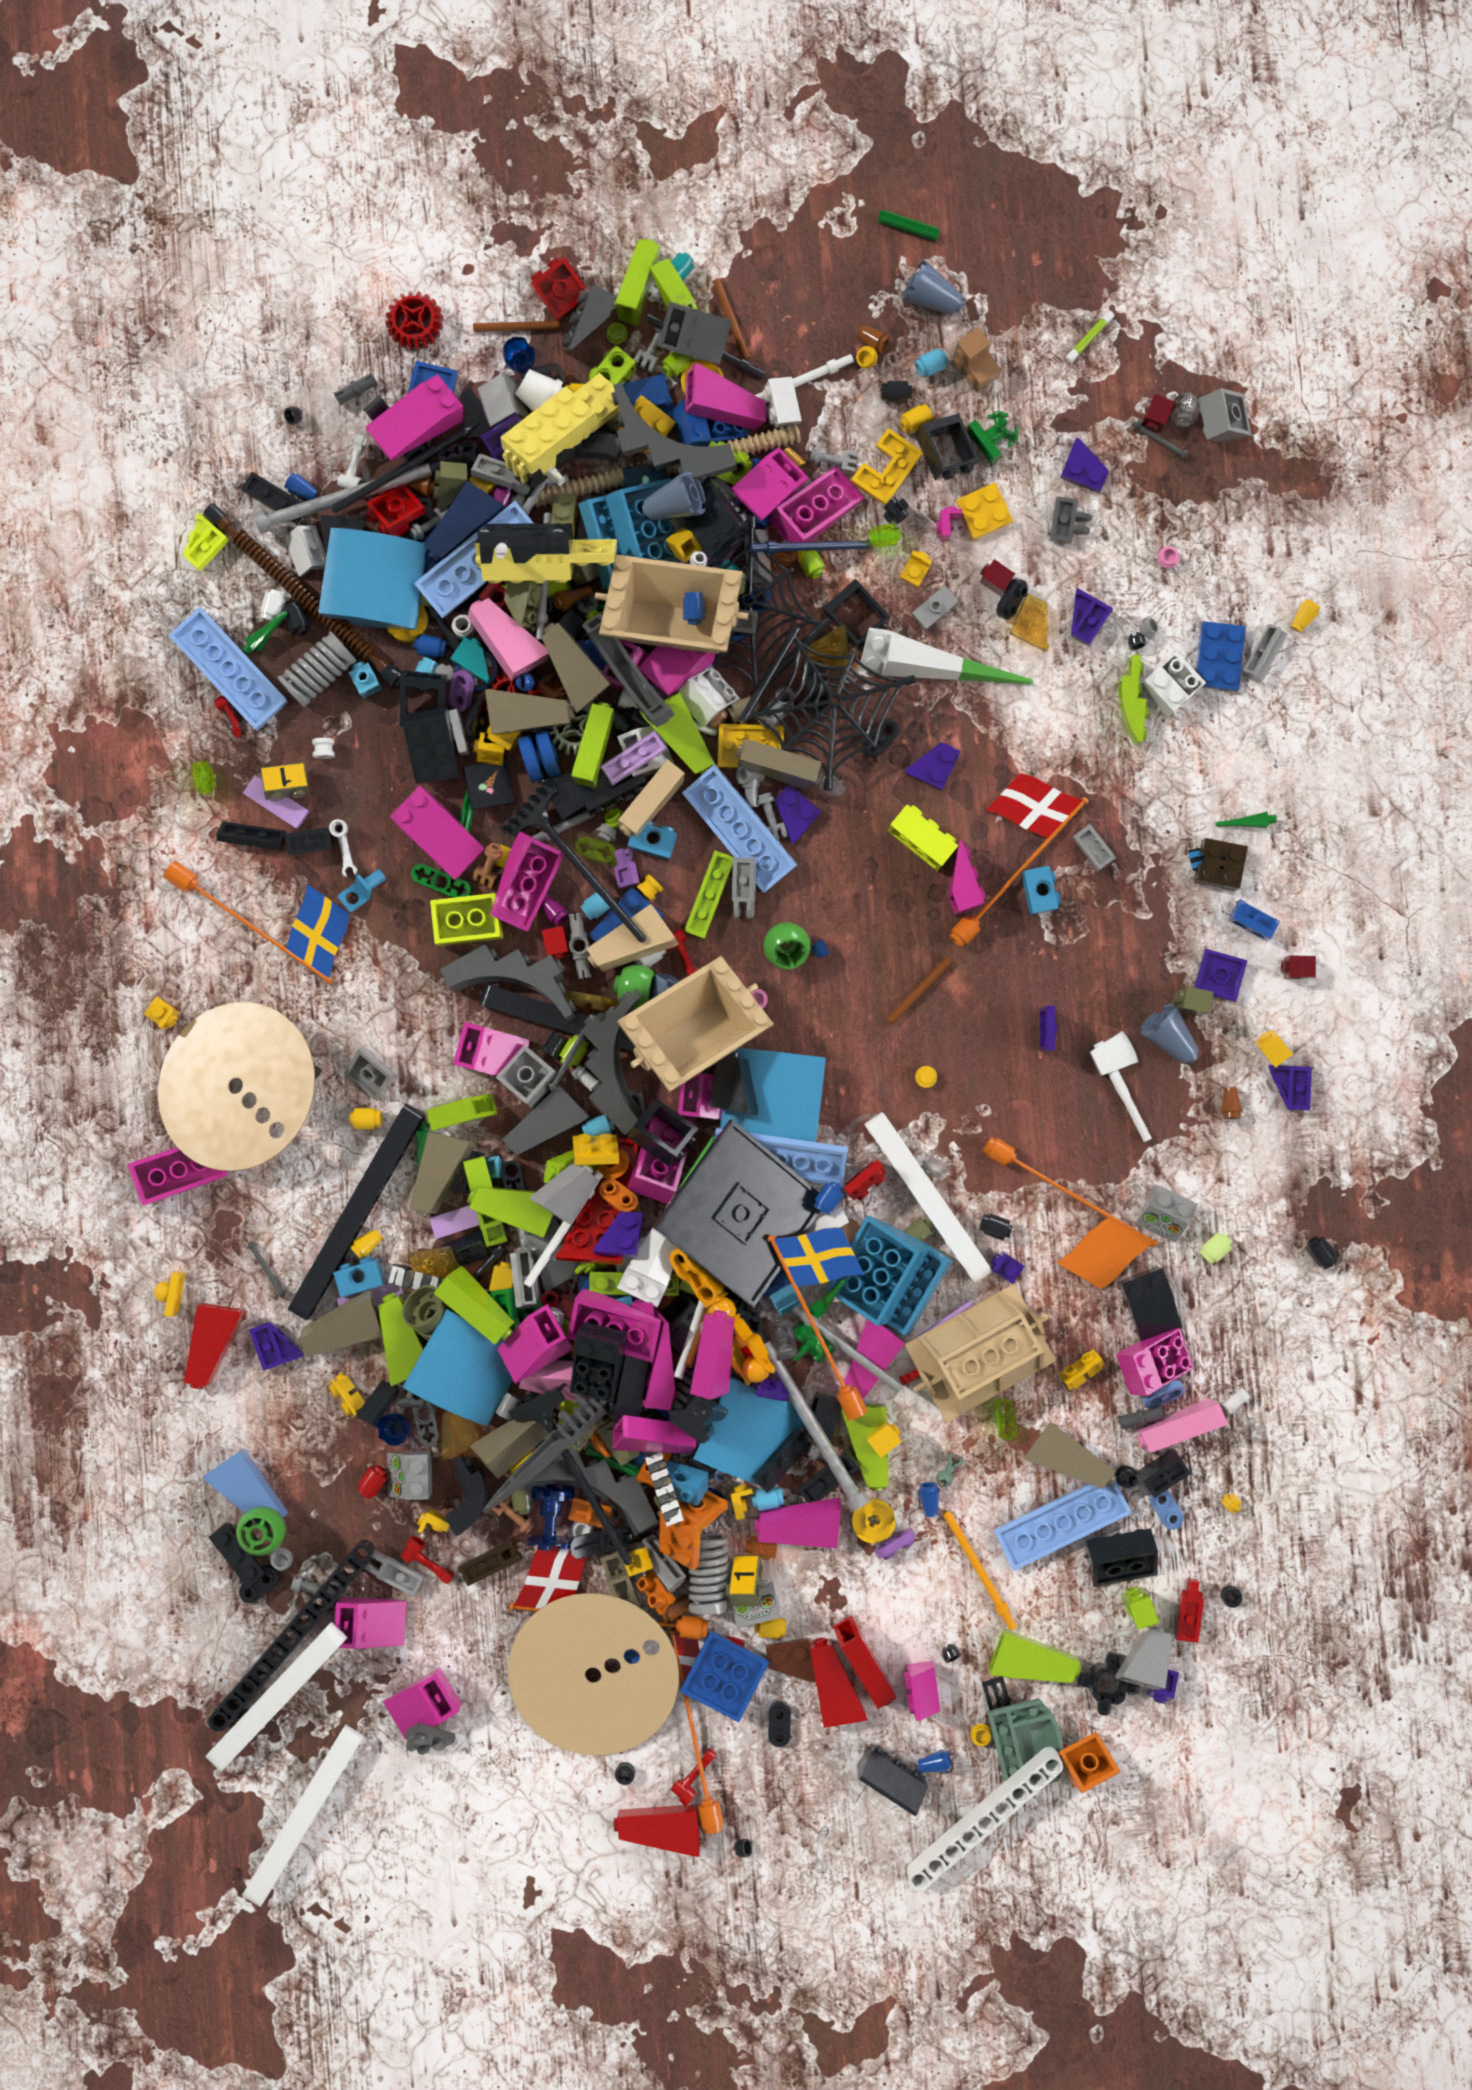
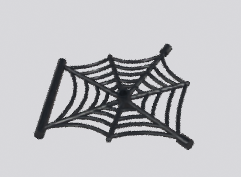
M748 516L747 525L750 529L726 553L706 567H713L727 557L748 536L749 544L754 543V538L757 543H761L754 530L756 528V516ZM749 544L721 569H727L749 549ZM749 552L748 563L738 570L743 572L748 567V575L745 577V582L748 580V591L745 595H738V598L742 599V601L738 602L739 607L744 605L742 610L753 611L755 605L765 608L758 612V617L770 610L776 613L769 615L757 626L756 634L741 633L750 637L751 647L741 641L733 640L732 637L735 632H731L729 643L741 645L750 650L752 661L738 653L727 651V653L719 652L717 657L715 654L713 663L714 668L717 665L728 666L746 676L753 683L754 687L749 693L751 697L759 685L758 675L767 655L791 629L785 631L774 640L764 653L757 667L756 654L763 641L772 631L785 623L797 619L805 621L796 625L798 628L809 624L817 625L801 641L809 646L832 623L827 617L821 622L815 620L801 606L795 596L790 574L794 572V568L787 569L779 564L770 554H765L772 563L785 571L778 576L761 562L756 552ZM753 555L758 564L768 574L776 578L775 580L770 582L753 568ZM753 573L768 585L762 589L753 582ZM787 577L794 602L807 617L794 613L788 605L781 585V580ZM777 583L779 594L788 611L781 609L775 599L773 586ZM752 586L758 591L754 595H752ZM770 590L771 599L775 606L770 605L765 595L766 591ZM762 595L765 603L757 601V598ZM748 597L753 598L751 604L746 603ZM781 614L791 617L770 628L755 648V637L766 622ZM797 646L783 659L769 685L796 659ZM723 654L738 657L752 666L753 678L742 668L734 664L720 662Z
M793 625L738 720L746 724L749 718L754 717L764 723L776 735L781 745V750L799 751L811 756L815 760L821 761L812 752L790 746L795 742H807L821 749L828 758L827 768L821 761V766L827 774L826 779H824V790L832 791L833 779H831V775L851 756L870 748H877L876 744L881 728L902 685L915 684L916 679L914 675L903 677V680L877 673L855 657L856 652L854 650L851 651L850 655L831 656L814 651L799 641L797 635L800 629ZM793 642H795L797 645L796 662L787 686L770 705L760 712L752 713ZM806 650L823 658L848 659L846 666L822 665L811 660ZM801 651L805 658V666L799 688L782 708L769 710L790 688L797 673ZM853 660L873 675L893 683L883 685L862 677L851 667ZM809 664L814 672L812 686L807 696L798 705L789 706L797 698L804 686ZM816 666L829 670H844L842 676H830L820 673ZM849 670L857 678L877 687L866 690L857 685L847 676ZM823 677L841 680L839 684L826 682ZM818 678L821 684L816 699L813 703L804 704L811 697ZM845 680L861 690V692L851 693L843 687ZM829 686L837 688L836 693L833 694ZM897 686L884 710L874 741H872L869 734L880 704L888 690ZM824 687L830 698L829 700L819 701ZM884 690L876 704L865 733L860 726L867 703L872 693ZM841 691H843L848 695L841 697L840 694ZM867 695L857 723L852 718L854 707L861 696ZM836 698L839 703L833 704L831 699ZM855 698L851 705L850 713H848L841 703ZM827 705L821 712H819L818 706ZM814 707L816 716L811 720L804 709ZM832 708L831 718L824 716ZM837 708L843 713V715L836 717ZM800 710L809 723L802 728L799 720L791 711ZM787 712L795 720L800 731L793 736L787 724L777 713ZM772 714L784 726L791 740L784 745L777 730L759 716ZM847 718L852 724L835 730L836 722L840 719ZM826 719L831 723V727H829L827 724L823 722H819L818 720ZM814 724L823 726L830 731V740L821 733L808 729ZM856 728L859 732L834 741L835 734L840 731ZM804 733L819 736L829 745V752L816 741L800 737ZM857 736L864 738L842 746L833 753L834 746L847 739ZM868 742V746L849 753L832 768L833 757L853 745Z

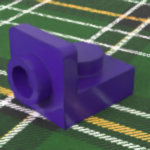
M1003 1251L1000 1254L996 1253L990 1262L992 1265L991 1270L1014 1284L1025 1267Z
M1168 1669L1166 1688L1161 1690L1150 1689L1147 1696L1152 1697L1153 1701L1161 1704H1166V1702L1173 1700L1179 1672Z

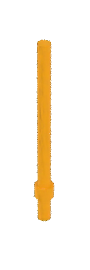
M950 1510L943 1513V1516L994 1602L997 1614L1002 1616L1009 1630L1015 1629L1017 1624L1009 1612V1606L1006 1601L1001 1599Z

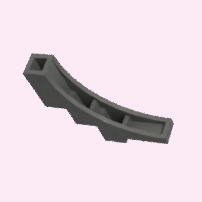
M622 382L613 385L615 392L611 393L615 406L619 405L621 411L620 414H617L621 428L625 427L624 429L617 430L618 438H615L618 451H623L625 457L650 450L646 452L649 465L654 464L656 471L681 463L680 466H677L679 475L685 471H691L693 473L691 477L693 479L698 478L699 481L706 479L708 476L714 477L737 470L730 443L714 447H698L678 443L664 437L651 428L637 414L627 397Z
M484 944L440 969L449 988L454 993L470 986L489 982L519 984L533 989L548 998L560 1010L568 1023L577 1020L574 1012L577 1011L571 1000L567 1001L564 996L567 991L561 981L565 979L562 974L565 969L560 960L557 959L555 961L551 955L532 965L527 954L522 955L518 949L500 959L494 948L490 950Z
M637 989L631 994L627 991L619 999L621 1003L616 1008L612 1006L605 1014L602 1011L596 1016L591 1014L583 1022L586 1026L581 1030L596 1047L587 1055L590 1059L585 1065L600 1080L591 1088L594 1092L589 1098L624 1135L632 1129L633 1125L644 1113L629 1092L622 1073L620 1043L623 1029L617 1023L619 1019L631 1012L634 1005L643 996Z
M575 1445L568 1448L594 1494L617 1510L627 1522L635 1537L656 1527L658 1521L640 1482L636 1480V1475L631 1477L628 1474L617 1479L616 1483L605 1459L600 1462L598 1459L587 1463L585 1468ZM560 1454L553 1460V1463H550L534 1478L518 1489V1492L535 1486L551 1484L568 1485L580 1488Z

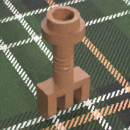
M491 843L486 847L485 855L487 860L484 868L478 866L472 877V880L477 881L479 876H482L480 880L482 885H485L486 881L489 880L487 887L490 889L493 888L498 876L491 871L495 860L500 859L503 852L500 845Z
M510 1496L497 1505L498 1508L494 1507L489 1510L496 1517H499L502 1512L511 1517L520 1526L518 1531L520 1533L524 1532L526 1535L535 1525L532 1522V1518L529 1517L526 1520L509 1506V1503L512 1501Z

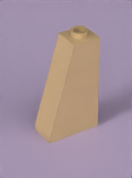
M667 759L619 818L618 825L620 826V831L628 837L632 835L636 838L683 785L685 773Z
M652 904L631 917L632 921L646 936L645 942H639L624 924H621L588 947L587 951L590 956L587 958L594 968L598 966L604 972L675 947L679 943Z

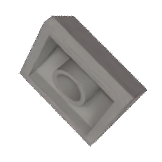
M503 373L477 389L490 428L496 427L515 414H518L521 420L529 415L526 404L515 395L520 386L519 382Z
M360 1047L344 1073L376 1101L383 1096L399 1077L398 1074L364 1047Z

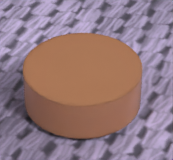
M725 709L722 710L709 722V725L713 729L719 728V724H724L730 717V714Z

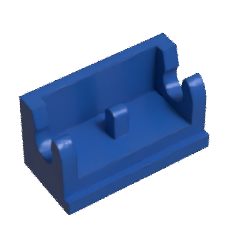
M1241 899L1238 900L1228 918V921L1264 941L1272 939L1280 923V920L1267 915Z

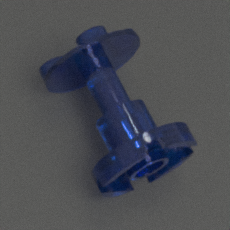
M554 1484L530 1488V1497L541 1500L540 1515L544 1516L543 1535L528 1537V1545L538 1546V1550L545 1551L551 1550V1546H557L560 1549H570L571 1539L556 1535L557 1517L562 1516L563 1501L574 1499V1488L562 1485L561 1490V1488L555 1487Z

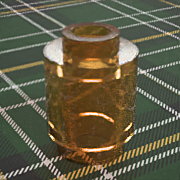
M798 551L776 552V554H771V556L779 564L787 568L796 559Z
M751 1536V1540H746L745 1553H749V1556L759 1555L761 1560L768 1561L776 1558L777 1543L758 1542V1536Z

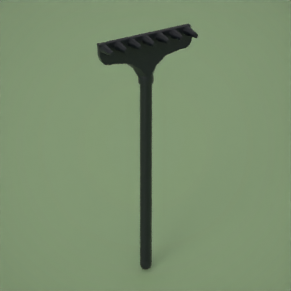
M471 387L460 395V401L466 410V420L461 429L331 506L332 512L338 513L460 440H464L467 437L481 438V435L493 429L489 427L483 406Z
M551 778L541 780V783L544 785L534 788V791L537 793L535 795H528L527 798L530 799L528 803H521L520 806L523 808L513 811L516 816L514 818H507L509 824L500 826V829L506 831L512 837L517 836L519 831L521 832L529 827L541 829L552 839L635 938L641 943L645 942L646 936L554 830L548 818V805L557 792V786Z
M563 1383L552 1390L546 1391L544 1394L541 1393L537 1397L518 1404L508 1411L509 1414L517 1422L524 1420L539 1422L545 1427L547 1433L550 1434L553 1430H557L552 1414L554 1408L565 1400L561 1391L566 1384ZM565 1449L561 1453L563 1459L622 1561L627 1566L631 1565V1556L569 1449Z

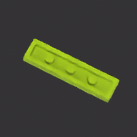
M716 850L714 851L684 932L705 939L733 866L734 857Z

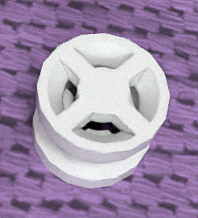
M315 738L312 740V744L315 746L313 758L331 759L335 757V753L332 751L334 739Z

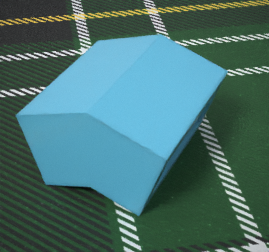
M791 1282L788 1286L769 1295L780 1316L792 1311L795 1306H801Z

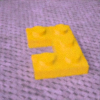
M890 428L885 431L875 447L892 459L882 474L863 462L851 479V483L884 506L892 499L923 455L922 450Z
M719 724L718 768L737 769L739 758L735 757L739 744L742 745V741H745V739L781 749L779 740L772 730H766L761 725ZM776 726L775 729L782 740H784V726Z

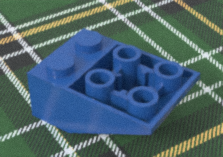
M682 400L672 410L679 442L682 444L708 447L711 441L716 443L724 441L728 443V440L733 442L735 438L741 440V437L747 438L749 435L747 428L685 413V400Z

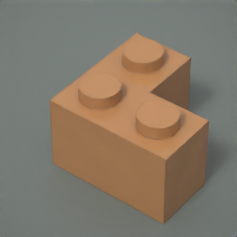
M976 327L957 341L953 363L959 371L962 370L966 375V381L970 387H975L979 392L999 377L1001 368L989 353L990 341L980 328Z

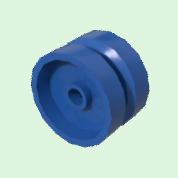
M547 729L536 732L535 737L538 745L536 747L531 736L518 737L521 754L532 784L543 780L542 766L545 767L546 773L550 778L561 775L558 754Z

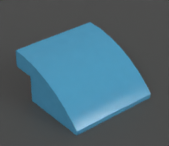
M671 478L620 489L606 496L579 503L588 539H617L616 555L680 563L681 560L675 557L665 541L676 532V529L669 521L671 518L651 520L644 515L642 509L644 500L669 483ZM596 563L603 590L608 589L614 563L605 566Z
M331 528L318 613L326 618L346 619L358 627L416 630L421 592L414 583L424 576L428 552L424 547L425 543L369 531Z
M738 1048L733 1051L734 1053H740V1058L748 1059L758 1106V1115L722 1109L720 1129L724 1128L729 1119H733L748 1133L816 1142L826 1058Z
M867 1215L850 1244L864 1275L845 1276L829 1281L825 1291L829 1292L841 1279H845V1284L835 1296L838 1300L876 1326L888 1324L904 1336L912 1333L953 1260L904 1231Z
M446 1309L403 1388L449 1412L488 1426L513 1381L497 1350L504 1341L501 1339L498 1343L493 1344L458 1313Z
M730 1376L729 1393L722 1395L718 1402L728 1410V1414L721 1421L711 1422L715 1434L705 1444L699 1443L693 1459L734 1477L757 1484L752 1476L796 1428L801 1431L804 1423L788 1398L786 1401L758 1397L755 1394L758 1389L757 1386L753 1388L751 1385L745 1384L744 1381Z

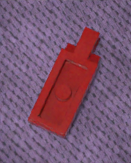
M1188 1578L1187 1590L1182 1589L1180 1594L1175 1639L1198 1643L1204 1599L1203 1592L1199 1591L1200 1582L1194 1578Z

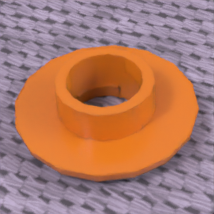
M618 1149L619 1164H615L612 1167H608L609 1164H597V1171L603 1175L602 1178L615 1180L626 1173L630 1160L624 1150Z
M596 1425L592 1430V1444L598 1453H602L606 1458H610L612 1453L597 1433L598 1425Z

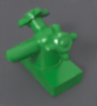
M995 411L987 416V419L994 420L995 425L986 431L983 430L976 419L969 423L967 433L991 466L999 461L1001 455L995 444L1005 438L1010 440L1008 447H1012L1018 440L1019 428L1016 427L1014 432L1007 430V420L1005 418L1009 417V414L1002 411Z
M513 1287L490 1291L491 1297L515 1322L510 1328L512 1331L528 1315L532 1314V1311L527 1313V1310L539 1309L542 1306V1302L536 1300L537 1304L534 1307L526 1309L516 1308Z
M800 1321L791 1330L803 1346L792 1354L791 1359L798 1361L809 1352L813 1356L814 1361L820 1364L827 1356L812 1325L805 1326V1323ZM822 1336L830 1354L836 1351L835 1348Z

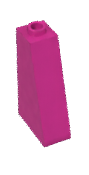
M695 363L688 370L686 375L685 413L752 430H757L765 423L767 419L766 401L698 363Z
M714 1310L713 1313L705 1314L690 1394L709 1400L729 1393L734 1317L727 1316L725 1311Z
M866 1319L855 1350L885 1371L905 1342L885 1326H876ZM851 1358L843 1381L845 1385L856 1386L862 1399H864L879 1378Z
M623 1415L613 1427V1450L691 1454L699 1444V1441L668 1421Z
M841 1498L761 1511L759 1519H755L754 1533H758V1542L837 1548Z

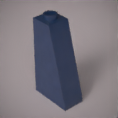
M467 481L424 545L429 552L428 556L439 563L440 560L442 561L475 534L478 529L482 528L503 511L505 506Z

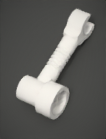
M356 434L350 465L346 475L341 474L339 476L338 487L347 489L364 483L362 478L355 476L359 459L368 443V439L364 436Z
M336 819L330 823L329 830L333 836L338 838L344 866L342 873L347 877L346 870L348 867H352L354 874L357 875L358 870L351 859L346 837L348 825L343 820ZM339 825H342L343 830L339 833L337 828Z

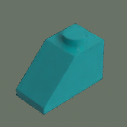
M464 637L450 659L455 665L461 669L468 670L473 677L490 687L491 677L486 653L482 648L483 644L474 638L469 640Z

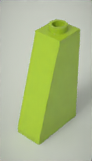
M638 239L615 302L618 320L639 326L653 280L649 267L658 263L660 256V245L651 239Z
M679 692L663 699L675 715L667 723L657 728L639 711L641 716L695 774L699 772L702 775L711 768L710 766L714 765V761Z
M598 702L597 705L592 703L571 775L576 784L592 788L597 787L601 771L600 766L603 763L615 715L614 709L611 708L610 704Z
M477 1186L476 1191L471 1190L467 1202L470 1203L469 1209L544 1238L553 1216L552 1213L530 1199L537 1191Z
M463 1266L458 1267L449 1274L434 1292L438 1298L493 1344L498 1343L501 1339L505 1341L513 1332L510 1328L515 1322Z
M394 1292L382 1298L383 1302L378 1305L391 1386L407 1380L426 1346L422 1336L405 1323L402 1317L405 1301L401 1293L395 1296Z
M865 1404L868 1411L863 1416L854 1420H848L841 1408L857 1460L861 1464L860 1469L866 1487H870L872 1491L884 1490V1487H889L888 1453L880 1458L867 1441L866 1436L886 1422L885 1404Z
M1003 1628L988 1671L990 1675L995 1677L1003 1676L1007 1678L1073 1683L1075 1677H1079L1082 1665H1080L1081 1662L1075 1655Z

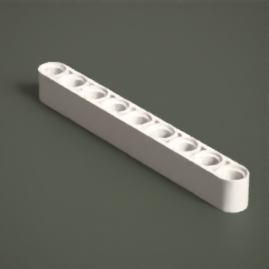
M881 1112L864 1124L972 1282L976 1284L993 1271L884 1113Z
M331 1622L205 1757L221 1772L347 1639V1636Z
M345 1724L242 1894L243 1897L259 1907L262 1906L364 1735Z
M1053 1747L1042 1749L907 1866L910 1887L915 1891L925 1890L1057 1777L1063 1769V1763L1057 1750ZM1038 1774L1036 1777L1031 1778L1032 1775Z

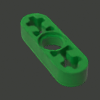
M424 864L414 866L411 871V877L416 883L452 898L471 896L472 888L466 881L459 878L454 880L449 874ZM422 869H425L424 872L429 876H432V872H434L431 885L428 884L430 880L422 877L421 880H418L417 871L421 872ZM443 876L447 878L448 883L446 887L438 888L436 886L438 877ZM452 880L455 881L454 886L461 888L462 885H465L464 888L467 890V893H462L461 896H458L459 892L451 888Z

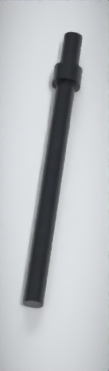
M649 313L645 322L662 330L663 320ZM723 351L721 360L737 367L738 371L744 374L747 372L762 380L765 371L751 365V362L744 358L741 360Z

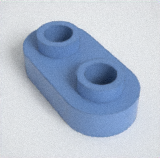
M1173 1380L1149 1396H1141V1400L1145 1408H1155L1180 1398L1185 1393V1388L1181 1381Z
M1166 1490L1155 1498L1150 1493V1504L1161 1523L1170 1530L1180 1528L1184 1517L1171 1493ZM1160 1496L1165 1497L1163 1503L1158 1502ZM1172 1515L1176 1516V1520L1174 1522L1169 1521V1518Z

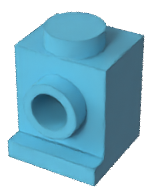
M359 662L352 666L353 670L349 674L363 699L383 689L369 663ZM367 674L365 680H360L361 676Z

